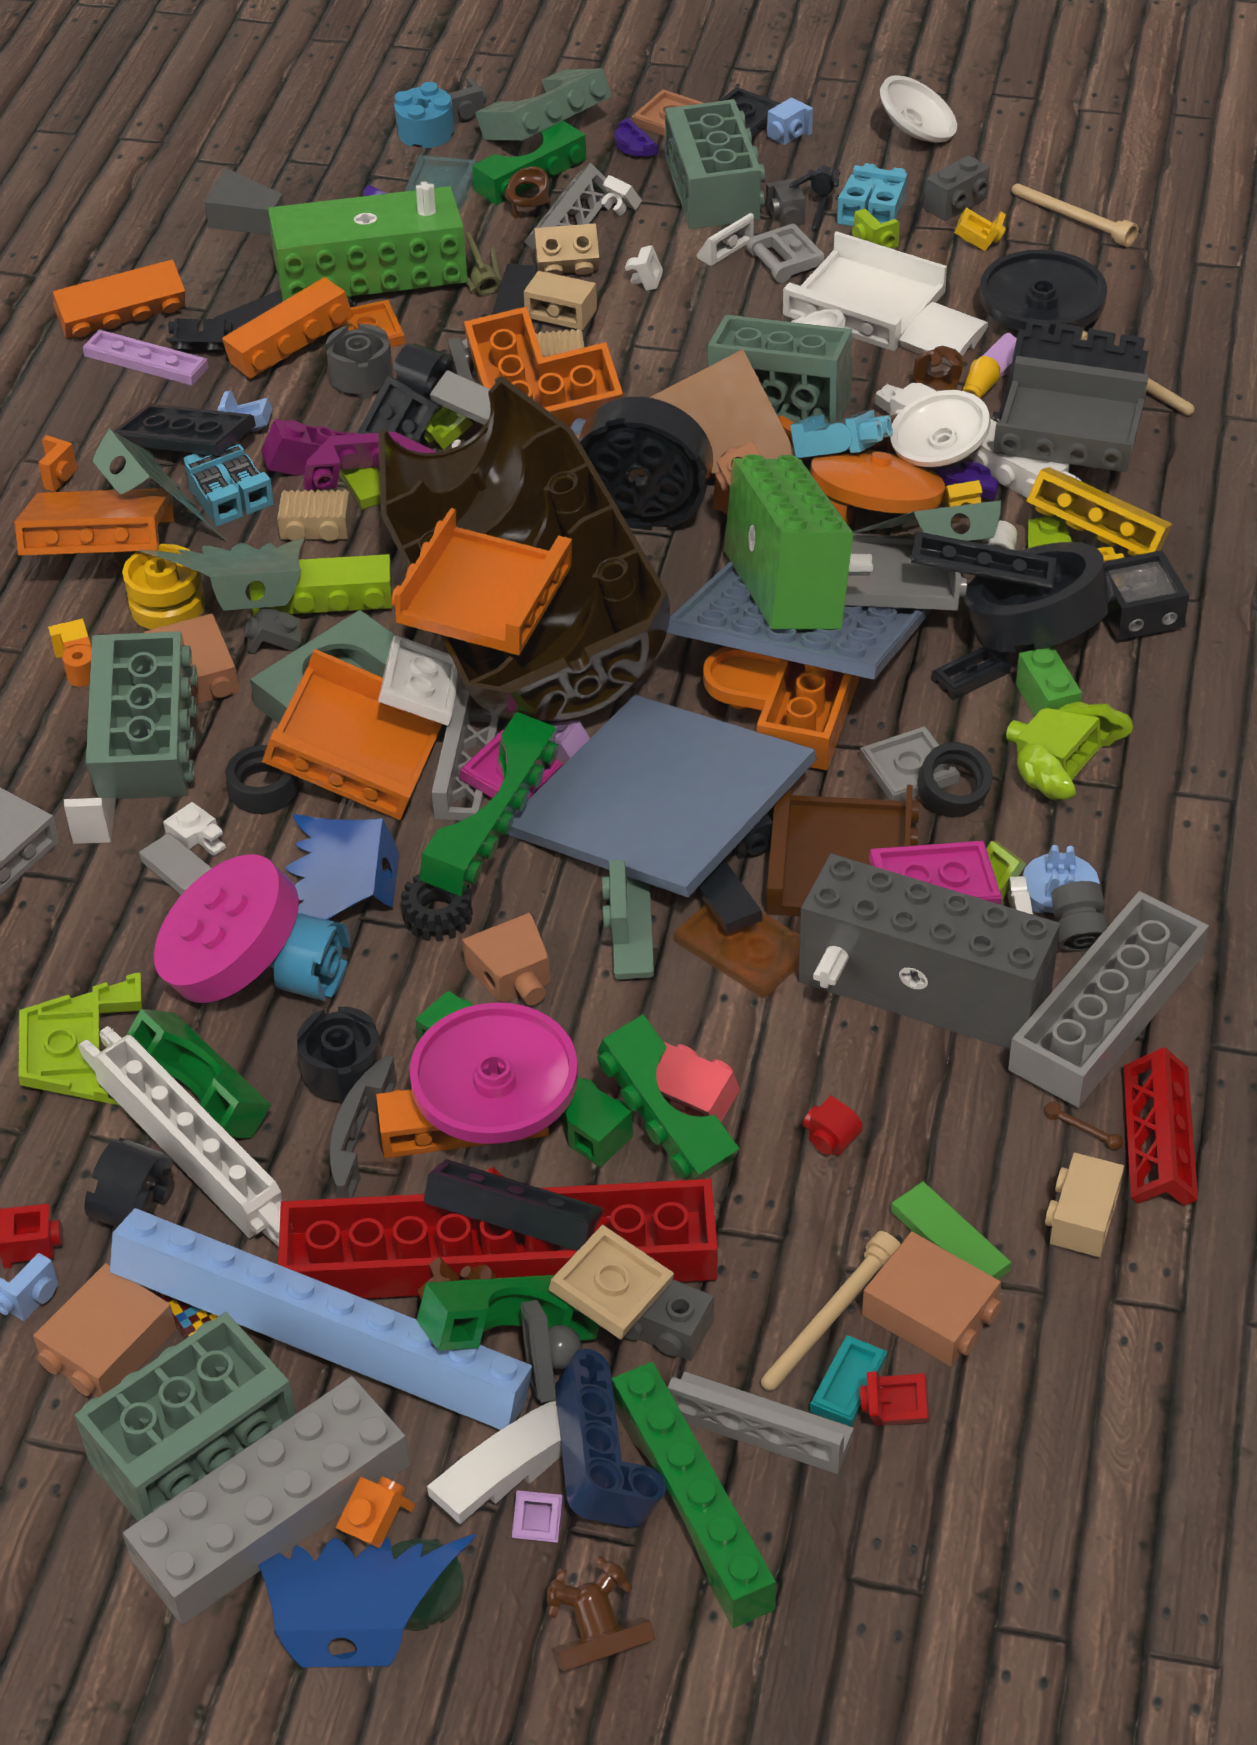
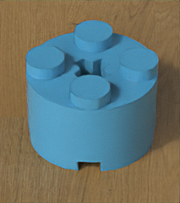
M425 82L420 87L400 91L395 94L394 108L398 137L403 143L409 146L417 144L422 145V148H432L443 145L452 138L451 134L455 133L452 98L446 91L438 88L436 83Z
M297 913V918L289 938L279 954L268 966L274 968L275 987L279 990L326 1001L325 996L332 997L338 990L348 961L341 959L343 947L350 948V932L347 925Z

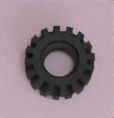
M419 874L413 877V883L408 881L405 884V891L401 893L403 918L408 931L412 929V935L418 938L423 933V940L430 941L431 936H436V941L440 942L443 941V935L448 934L449 938L453 939L456 937V930L462 934L466 930V924H471L473 910L469 885L463 895L458 896L420 881ZM433 902H446L450 904L441 909L425 908L426 905Z

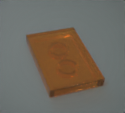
M705 904L674 931V942L763 999L799 967L800 935L763 912V921L727 934Z

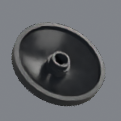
M1025 250L1003 256L987 267L981 277L979 297L988 315L1004 326L1014 330H1025L1027 320L1031 318L1051 322L1049 334H1054L1057 323L1085 327L1095 321L1105 308L1107 284L1101 272L1080 257L1054 250Z

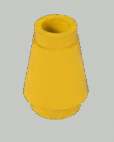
M981 356L971 363L962 391L969 392L981 399L1000 379L1001 368L999 363L988 356Z

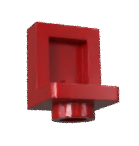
M877 1371L867 1372L868 1385H861L860 1387L861 1407L863 1413H869L876 1426L930 1422L927 1377L925 1373L880 1377Z

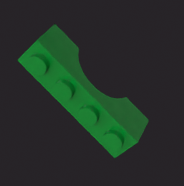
M561 121L541 131V146L530 154L517 157L494 154L472 165L474 191L494 205H498L507 200L504 192L507 189L508 181L517 171L527 167H539L548 174L550 179L586 161V135L565 121ZM529 183L522 184L516 188L515 194L518 195L535 185Z
M141 1009L126 1035H131L171 1076L189 1087L199 1098V1104L231 1137L252 1138L271 1104L174 1012Z
M642 1014L602 1039L597 1051L599 1055L597 1057L598 1063L603 1072L610 1078L614 1076L621 1086V1094L627 1106L632 1111L638 1110L645 1120V1129L651 1140L656 1145L662 1144L669 1154V1163L675 1174L680 1179L686 1178V1180L706 1179L731 1163L740 1148L716 1115L702 1117L687 1115L676 1110L665 1100L657 1084L656 1072L667 1046L645 1015Z
M555 1275L426 1282L417 1322L438 1351L479 1348L482 1334L487 1329L502 1325L522 1326L520 1306H522L523 1302L533 1300L538 1301L546 1314L548 1328L553 1325H566L579 1335L580 1340H591L597 1338L600 1327L599 1324L549 1290L551 1279Z

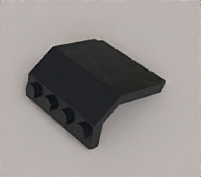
M1028 318L1026 329L1018 330L1004 400L1000 411L993 413L992 420L995 422L1001 421L1013 381L1014 363L1017 356L1144 374L1149 355L1148 351L1143 350L1145 338L1122 334L1119 346L1114 345L1116 333L1089 328L1087 340H1081L1083 327L1057 323L1055 333L1052 335L1049 334L1051 322Z

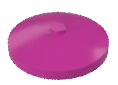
M513 1003L477 1004L445 1016L430 1027L421 1037L414 1049L410 1062L412 1094L423 1116L436 1128L455 1138L485 1144L520 1140L548 1127L569 1106L578 1082L577 1055L566 1031L544 1013Z

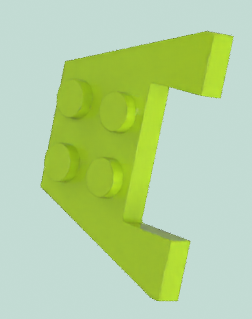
M141 973L127 975L126 981L108 986L107 982L93 986L92 992L71 998L68 994L19 1010L18 1076L20 1085L119 1105L97 1082L95 1071L83 1059L78 1047L83 1041L89 1040L100 1051L101 1013L140 1011L142 1009Z

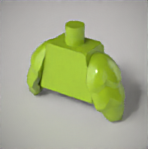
M1074 702L1059 707L1057 710L1041 709L1028 724L1013 720L1007 728L1006 738L1008 741L1017 744V766L1021 777L1028 786L1039 790L1046 797L1054 801L1069 800L1076 796L1075 786L1072 782L1074 777L1102 746H1110L1116 740L1131 734L1133 721L1129 715L1113 709L1109 704L1088 705L1084 702Z

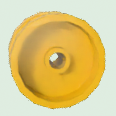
M159 544V549L154 551L182 554L178 550H190L174 544ZM141 551L135 552L125 562L122 573L131 616L140 626L152 630L197 618L203 613L206 601L200 572Z

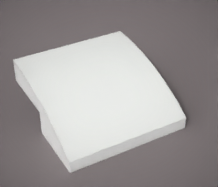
M932 302L910 323L900 337L899 342L902 348L918 354L943 345L956 349L963 357L967 349L974 350L986 331L988 322ZM942 357V363L952 366L945 357Z

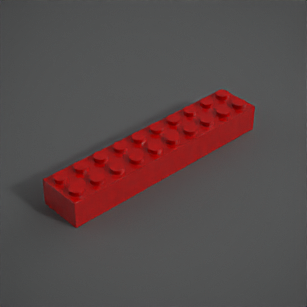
M712 1179L541 1188L600 1206L603 1209V1214L594 1233L604 1225L674 1273L673 1280L678 1282L718 1280ZM425 1194L281 1201L278 1265L363 1299L419 1296L417 1290L434 1277L429 1264L439 1256L459 1275L466 1266L475 1268L483 1264L493 1270L496 1278L556 1275L577 1252L429 1205L424 1201Z

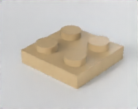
M602 1225L551 1279L549 1290L621 1340L671 1284L674 1273Z

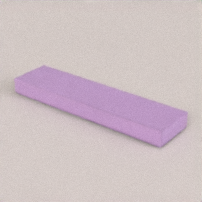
M98 330L83 346L84 356L192 386L209 368L206 358L103 330Z

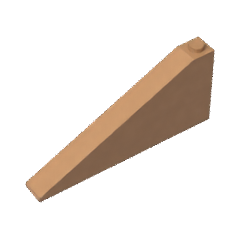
M743 349L649 397L678 407L690 415L702 427L713 451V468L710 478H716L715 474L720 472L716 459L720 458L726 450L732 447H741L751 441L754 442L760 455L765 459H778L780 455L795 456L794 448ZM644 467L641 470H632L637 476L644 477L647 475L644 472Z

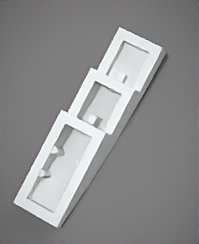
M552 1400L532 1410L463 1456L427 1486L429 1497L461 1524L487 1500L490 1499L496 1504L523 1479L529 1484L532 1483L562 1456L557 1401Z

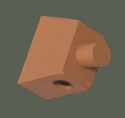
M530 912L462 939L466 968L498 1001L506 1002L521 996L527 1005H535L544 999L546 990L543 986L550 982L549 958Z

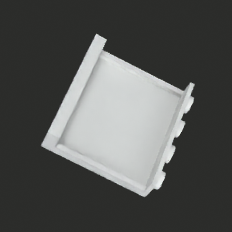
M836 231L834 233V250L801 286L789 282L783 289V315L797 319L820 310L838 309L842 311L846 319L844 328L852 329V338L895 351L900 345V337L915 317L930 303H936L945 293L947 266Z

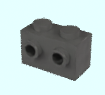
M967 155L927 177L924 209L946 222L962 213L966 207L969 209L987 199L990 167L976 158Z
M672 1279L667 1289L624 1337L630 1340L638 1339L646 1342L669 1356L678 1355L692 1361L714 1322V1296Z

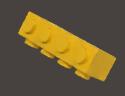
M1051 467L1039 471L1026 502L1035 505L1034 509L1037 512L1049 517L1056 515L1065 519V524L1082 532L1086 529L1095 533L1098 540L1108 545L1115 546L1118 544L1128 549L1127 553L1131 556L1160 551L1173 525L1166 520Z

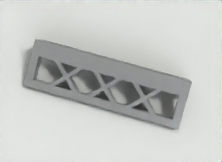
M592 163L587 165L572 179L535 228L572 225L569 223L567 214L575 215L577 225L589 224L603 206V197L608 194L602 185L606 178ZM592 180L604 191V193L594 192ZM580 198L588 200L590 209L582 208ZM535 229L524 241L532 250L535 249Z
M457 689L453 714L446 728L432 789L434 819L462 821L474 815L482 808L485 793L469 784H465L459 779L460 769L472 759L465 750L476 744L481 748L486 746L498 734L501 718L485 709H473L471 706V695L468 690ZM471 721L490 722V726L479 732H476L470 725ZM465 796L473 802L472 808L452 807L454 802Z
M685 1371L681 1379L672 1377L667 1387L688 1424L835 1474H839L853 1439V1427Z

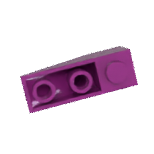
M274 419L261 452L268 470L300 476L305 474L306 461L330 436L354 435L357 433L334 431L325 426L305 425L295 420Z

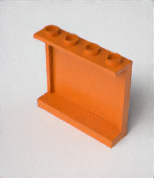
M164 488L132 489L121 495L116 490L37 493L14 521L18 556L158 550L159 522L175 521L173 497Z
M451 508L443 521L439 520L437 522L434 535L429 542L423 544L416 563H411L408 567L406 578L401 586L397 585L393 591L391 604L395 607L396 623L520 655L571 568L572 539L558 536L549 551L458 528L456 527V509Z
M314 649L308 667L277 729H274L269 739L262 762L401 820L442 724L378 702L382 677Z

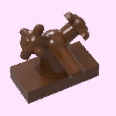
M602 1556L594 1559V1562L603 1571L594 1582L584 1583L578 1588L565 1585L567 1570L559 1569L556 1573V1578L551 1581L547 1589L548 1615L552 1618H557L560 1604L573 1607L581 1637L577 1640L552 1648L557 1667L563 1671L656 1640L651 1622L641 1617L621 1625L617 1624L608 1595L616 1585H619L626 1593H629L632 1590V1585L627 1581L626 1574L618 1564L606 1561Z

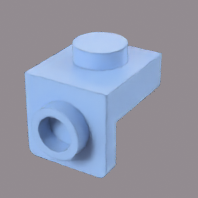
M231 390L224 392L218 406V411L254 415L256 426L250 430L251 432L258 431L268 424L273 409L268 397L238 405Z
M38 1253L10 1283L0 1278L1 1314L8 1315L11 1313L25 1321L41 1304L50 1300L59 1286L52 1260Z

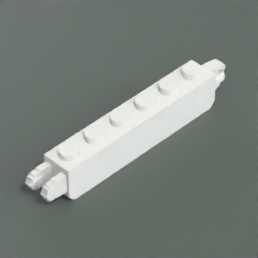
M911 383L904 389L887 384L875 393V404L892 416L899 414L905 406L919 397L937 391L922 383ZM990 419L989 433L983 443L973 453L959 461L977 462L988 467L991 470V475L998 483L1028 498L1039 471L1047 467H1051L1081 481L1075 475L1069 473V464L994 453L997 422Z
M107 1026L99 1033L102 1043L107 1047L100 1052L89 1040L80 1043L79 1051L83 1059L95 1071L97 1082L249 1239L262 1231L279 1247L282 1195L276 1181L131 1035L121 1038L113 1029Z

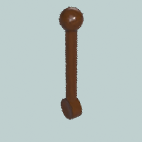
M1056 1102L1046 1104L1044 1113L1048 1119L1056 1120L1059 1118L1105 1141L1111 1150H1118L1122 1147L1123 1140L1120 1135H1109L1061 1111L1060 1104Z

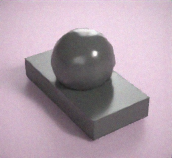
M538 1301L523 1302L520 1310L526 1362L532 1365L529 1385L541 1403L556 1400L553 1369H565L574 1354L581 1350L582 1346L579 1335L566 1325H553L548 1328L547 1316Z

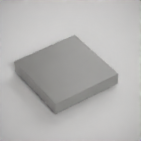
M926 726L861 747L859 757L889 800L906 801L907 785H913L912 798L920 796L917 780L921 766L926 756L939 744ZM941 764L934 770L933 776L939 787L944 788L959 783L960 772L954 764Z

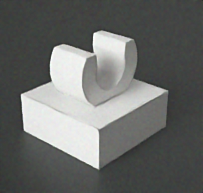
M608 175L602 184L608 192L602 199V205L609 211L611 206L617 203L613 210L618 216L623 215L627 207L636 210L642 202L631 185Z
M653 245L642 247L638 258L634 257L627 260L625 270H637L638 273H633L630 280L632 284L643 283L646 291L657 289L663 273L662 266Z

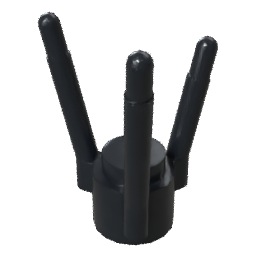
M828 166L820 167L817 171L811 169L806 175L789 184V187L793 189L810 180L813 191L820 195L812 225L813 231L818 229L828 194L832 192L834 187L839 186L841 172Z

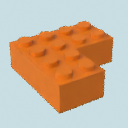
M527 306L464 321L467 345L471 351L476 376L480 385L491 389L495 384L494 379L503 376L570 428L577 418L587 420L603 404L623 398V392L606 342L543 357Z

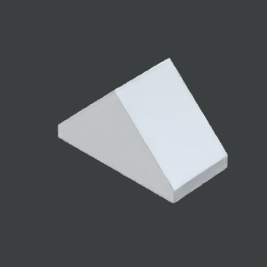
M115 797L64 799V808L73 844L111 842L116 806Z

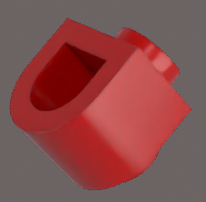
M831 1095L820 1107L817 1105L812 1107L803 1121V1126L809 1130V1141L813 1143L817 1150L827 1155H841L863 1131V1125L858 1115Z

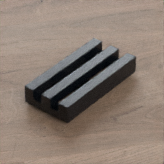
M983 646L933 670L931 680L935 684L940 682V689L943 692L949 691V697L955 700L1009 674L1011 663L998 651Z

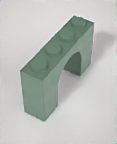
M603 68L564 69L542 80L546 91L542 95L520 101H497L476 111L475 114L484 140H524L612 97Z
M361 610L357 611L252 677L250 683L254 705L279 724L308 667L314 649L383 678L394 634Z

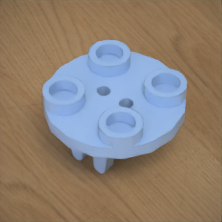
M1052 845L1049 854L1033 859L1025 867L1023 876L1026 878L1027 892L1029 891L1032 910L1038 913H1054L1051 892L1061 885L1077 881H1092L1100 884L1097 872L1088 862L1075 856L1073 846H1068L1065 853H1060L1059 847Z

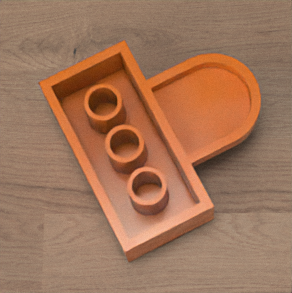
M727 646L714 651L706 659L703 667V683L705 689L713 698L729 704L735 709L752 708L762 710L757 723V732L815 749L816 761L810 767L822 770L829 769L860 676Z

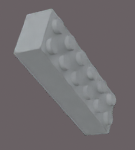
M1139 891L1012 1038L1008 1070L1079 1108L1203 958L1209 925Z
M351 1376L122 1532L130 1560L183 1626L260 1571L258 1566L260 1563L277 1553L285 1554L295 1545L343 1513L360 1476L378 1483L381 1476L391 1479L408 1467L410 1460L406 1435Z

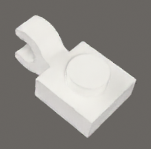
M193 802L163 821L165 832L170 833L188 849L196 844H200L208 853L215 856L226 848V845L218 839L223 834V831L217 826L216 819Z

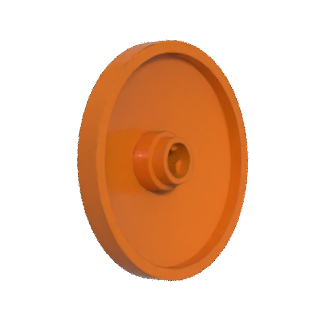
M850 449L839 453L818 455L812 460L810 468L811 475L827 496L868 510L888 513H910L934 509L943 500L945 483L937 473L927 467L910 464L897 455L885 452L863 450L850 453Z

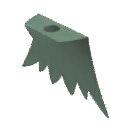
M109 428L97 448L93 463L120 495L132 490L150 477L227 541L201 516L202 514L193 506H196V504L177 488L180 487L179 484L162 471L164 470L163 467L153 461L154 456L151 451L132 443ZM123 456L126 460L124 469L118 474H112L110 472L112 461L116 457Z
M1001 500L913 511L900 517L853 531V533L876 528L885 529L903 524L902 527L919 524L923 533L970 542L990 539L994 537L998 527ZM956 517L969 518V530L964 534L956 533L951 527V519Z
M304 538L291 541L278 548L268 543L262 546L260 550L250 545L239 543L231 551L212 546H202L203 554L188 550H178L182 554L152 550L138 551L170 560L210 577L215 596L224 611L287 605L295 591L301 573L299 550L304 542ZM253 581H260L265 586L264 596L257 601L249 600L245 593L246 587Z

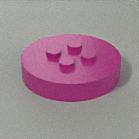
M255 854L241 855L228 859L208 870L179 897L159 930L154 948V964L157 973L184 998L196 1003L218 1001L243 989L272 963L291 934L297 918L299 905L298 892L294 883L270 860Z

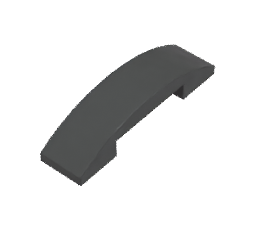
M385 1056L369 1068L350 1090L337 1114L330 1142V1165L336 1198H354L361 1179L357 1153H354L369 1111L378 1113L376 1094L392 1092L396 1087L397 1078L394 1057Z

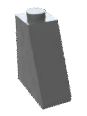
M229 169L223 170L204 202L208 228L271 235L268 208L284 206L282 193Z

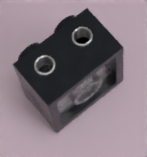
M1163 550L1105 561L1115 600L1107 605L1109 613L1105 616V619L1117 640L1185 626L1189 593Z

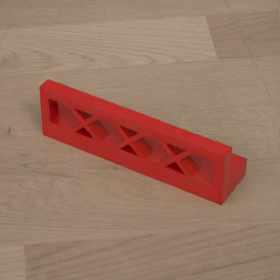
M1164 1046L1124 1065L1131 1198L1139 1204L1168 1192L1185 1206L1198 1200L1188 1066ZM1152 1069V1074L1143 1087L1139 1086L1138 1074ZM1152 1099L1154 1100V1106L1145 1120L1140 1118V1112L1148 1100ZM1153 1131L1156 1133V1140L1148 1152L1144 1153L1142 1152V1145ZM1153 1165L1158 1166L1159 1179L1144 1185V1179Z

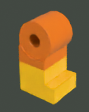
M83 618L48 626L55 657H62L69 684L77 687L90 685L92 647Z

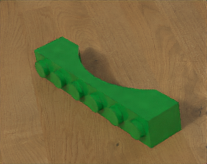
M515 713L501 734L498 763L503 774V783L499 791L486 806L474 815L458 823L439 828L422 852L420 881L458 896L463 895L470 883L476 884L481 875L484 860L492 859L498 846L499 837L501 834H508L513 824L515 812L524 809L529 798V790L531 787L537 788L539 786L546 764H553L559 750V744L555 743L557 727L521 713Z
M447 991L415 1019L418 1042L425 1032L440 1019L474 1004ZM578 1076L575 1094L569 1106L559 1118L566 1130L569 1147L601 1168L633 1137L632 1111L623 1101L613 1099L600 1091L591 1080L587 1078L582 1079Z
M653 1361L613 1377L612 1387L616 1414L632 1443L641 1450L654 1469L662 1476L666 1488L692 1538L711 1589L732 1628L734 1629L774 1611L776 1605V1581Z

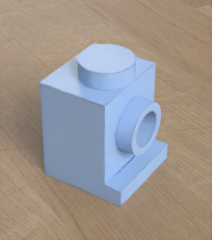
M791 97L768 111L767 137L782 145H786L803 134L811 135L813 108Z

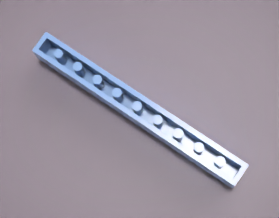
M136 1208L132 1210L113 1232L110 1273L214 1315L220 1316L227 1312L239 1325L500 1430L513 1423L526 1404L532 1372V1365L482 1345L479 1348L438 1351L414 1318Z

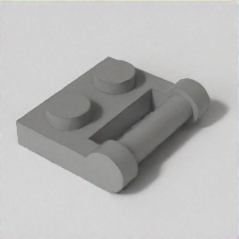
M794 223L753 236L746 244V249L753 256H758L772 271L771 274L778 283L788 281L791 275L818 267L824 261V253ZM773 247L785 261L779 262L767 248Z

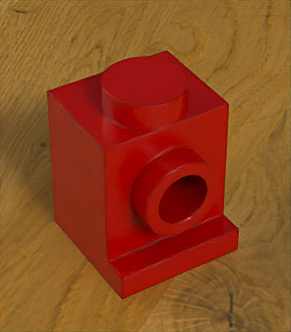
M49 1203L0 1209V1258L4 1269L12 1268L14 1262L31 1261L38 1253L48 1259L54 1258V1246L63 1244V1229L61 1220H54Z

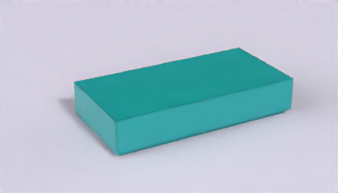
M846 1335L810 1403V1412L852 1427L862 1409L860 1387L861 1385H868L867 1372L877 1371L878 1375L880 1374L887 1360V1351Z

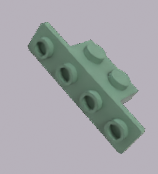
M610 860V876L602 877L603 900H610V905L603 906L604 929H612L614 976L616 979L653 977L650 884L626 876L625 860Z

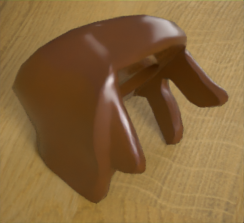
M539 167L523 168L517 171L508 181V186L504 193L507 202L511 204L514 218H518L516 205L519 207H533L544 204L547 210L550 208L549 177L543 169ZM529 183L538 187V194L535 197L524 199L518 197L515 194V190L518 186Z
M943 345L921 353L914 362V382L922 383L936 391L955 390L962 374V355L956 349ZM942 357H945L952 364L951 368L943 371H927V365L930 361L931 367H936L942 363Z

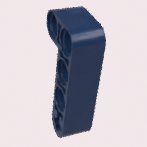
M591 1349L578 1350L555 1386L566 1494L569 1506L576 1514L589 1520L626 1527H640L646 1522L666 1493V1484L662 1476L653 1468L622 1461L609 1364L604 1356L597 1351Z

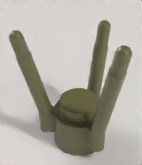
M467 232L465 236L477 265L472 269L471 279L467 277L465 284L469 287L472 294L478 292L482 296L492 295L499 289L502 282L496 249H490L492 266L487 265L483 262L471 233Z

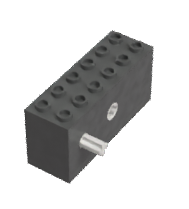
M831 853L801 907L799 982L1011 1050L1012 1038L1052 992L1060 923Z

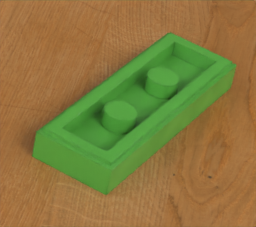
M924 1181L892 1202L891 1212L912 1232L998 1280L1011 1271L1012 1262Z

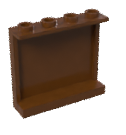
M907 785L906 801L791 795L790 788L774 805L767 883V915L801 917V907L831 853L871 865L869 861L870 849L917 846L918 828L911 827V823H918L919 801L912 800L913 785Z

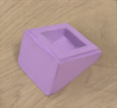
M1010 333L1003 335L983 355L991 357L999 363L1001 368L1000 377L1010 373L1017 340Z
M580 721L552 723V726L557 727L555 743L559 744L556 758L567 762L590 737Z
M517 1490L512 1538L558 1543L566 1495Z

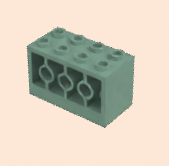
M735 99L665 108V159L689 229L733 224L749 213L754 214V221L760 220V207L765 205L764 193L761 189V183L765 182V169L763 164L758 163L757 147L752 146L750 128H745L743 110L739 111Z
M733 315L724 316L708 344V367L743 349L778 417L782 415L795 423L810 416L824 414L825 423L838 422L842 419L851 400L852 329Z
M181 631L92 635L86 766L98 798L135 799L188 796V783L195 780L194 761L189 760V750H195L196 748L194 727L190 728V718H196L197 716L196 698L191 696V687L197 686L198 674L196 665H192L191 646H185Z
M225 1312L216 1319L202 1324L194 1334L176 1346L165 1349L157 1359L139 1371L128 1374L120 1384L101 1397L88 1401L74 1416L89 1464L135 1519L140 1521L294 1416L296 1410L290 1381L233 1318Z

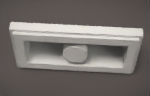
M749 213L709 237L697 253V258L712 266L745 246L748 240L754 236V214Z

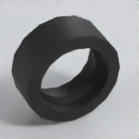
M948 742L933 748L926 756L919 772L917 784L920 796L926 805L935 812L949 817H962L975 812L984 802L990 790L993 775L989 762L980 751L964 743ZM941 764L962 766L975 779V790L969 795L962 796L947 793L935 781L933 776L934 770Z
M267 745L251 746L236 753L229 760L225 770L231 801L238 808L249 813L264 814L287 806L295 798L299 787L297 776L262 762ZM263 771L276 772L283 775L278 781L262 787L248 786L241 783L246 777Z

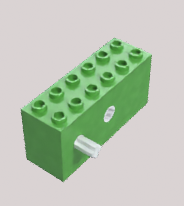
M421 182V185H416V190L268 208L274 261L283 301L323 277H326L343 289L348 297L467 282L464 227L451 186L434 188V184Z
M748 454L744 456V459L733 458L724 551L771 629H842L848 576H870V572L873 571L872 555L851 554L852 530L798 457L780 455L778 459H765L760 455Z

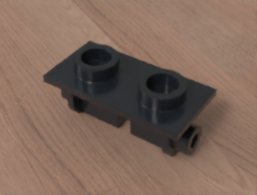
M175 318L174 321H169V334H174V338H166V342L175 346V350L194 351V346H207V351L225 352L226 349L222 338L233 332V323L227 322L226 319H203V331H198V319Z

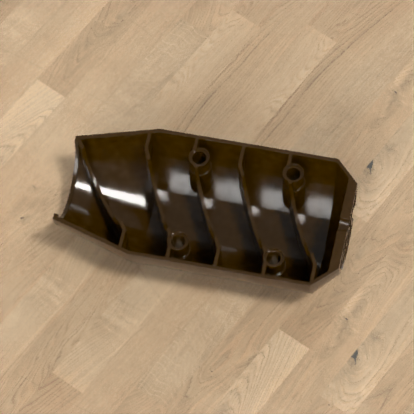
M501 376L494 379L495 384L488 391L491 411L487 423L476 435L457 447L441 452L421 453L409 450L398 444L390 436L386 428L378 432L381 515L407 568L411 563H416L423 544L430 541L434 535L437 522L439 520L443 521L451 508L456 509V527L528 546L549 551L558 536L572 539L571 568L520 655L441 635L469 694L481 707L493 715L510 721L515 713L518 712L544 723H553L587 715L605 707L621 696L644 674L656 658L666 638L670 621V602L666 589L574 431Z

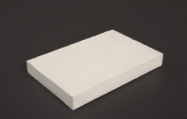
M394 635L389 648L378 702L448 726L453 714L459 672L450 654Z

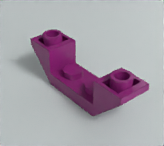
M388 432L398 444L409 450L421 453L436 452L399 433ZM378 433L330 436L306 461L303 481L304 490L337 488L341 469L380 467Z

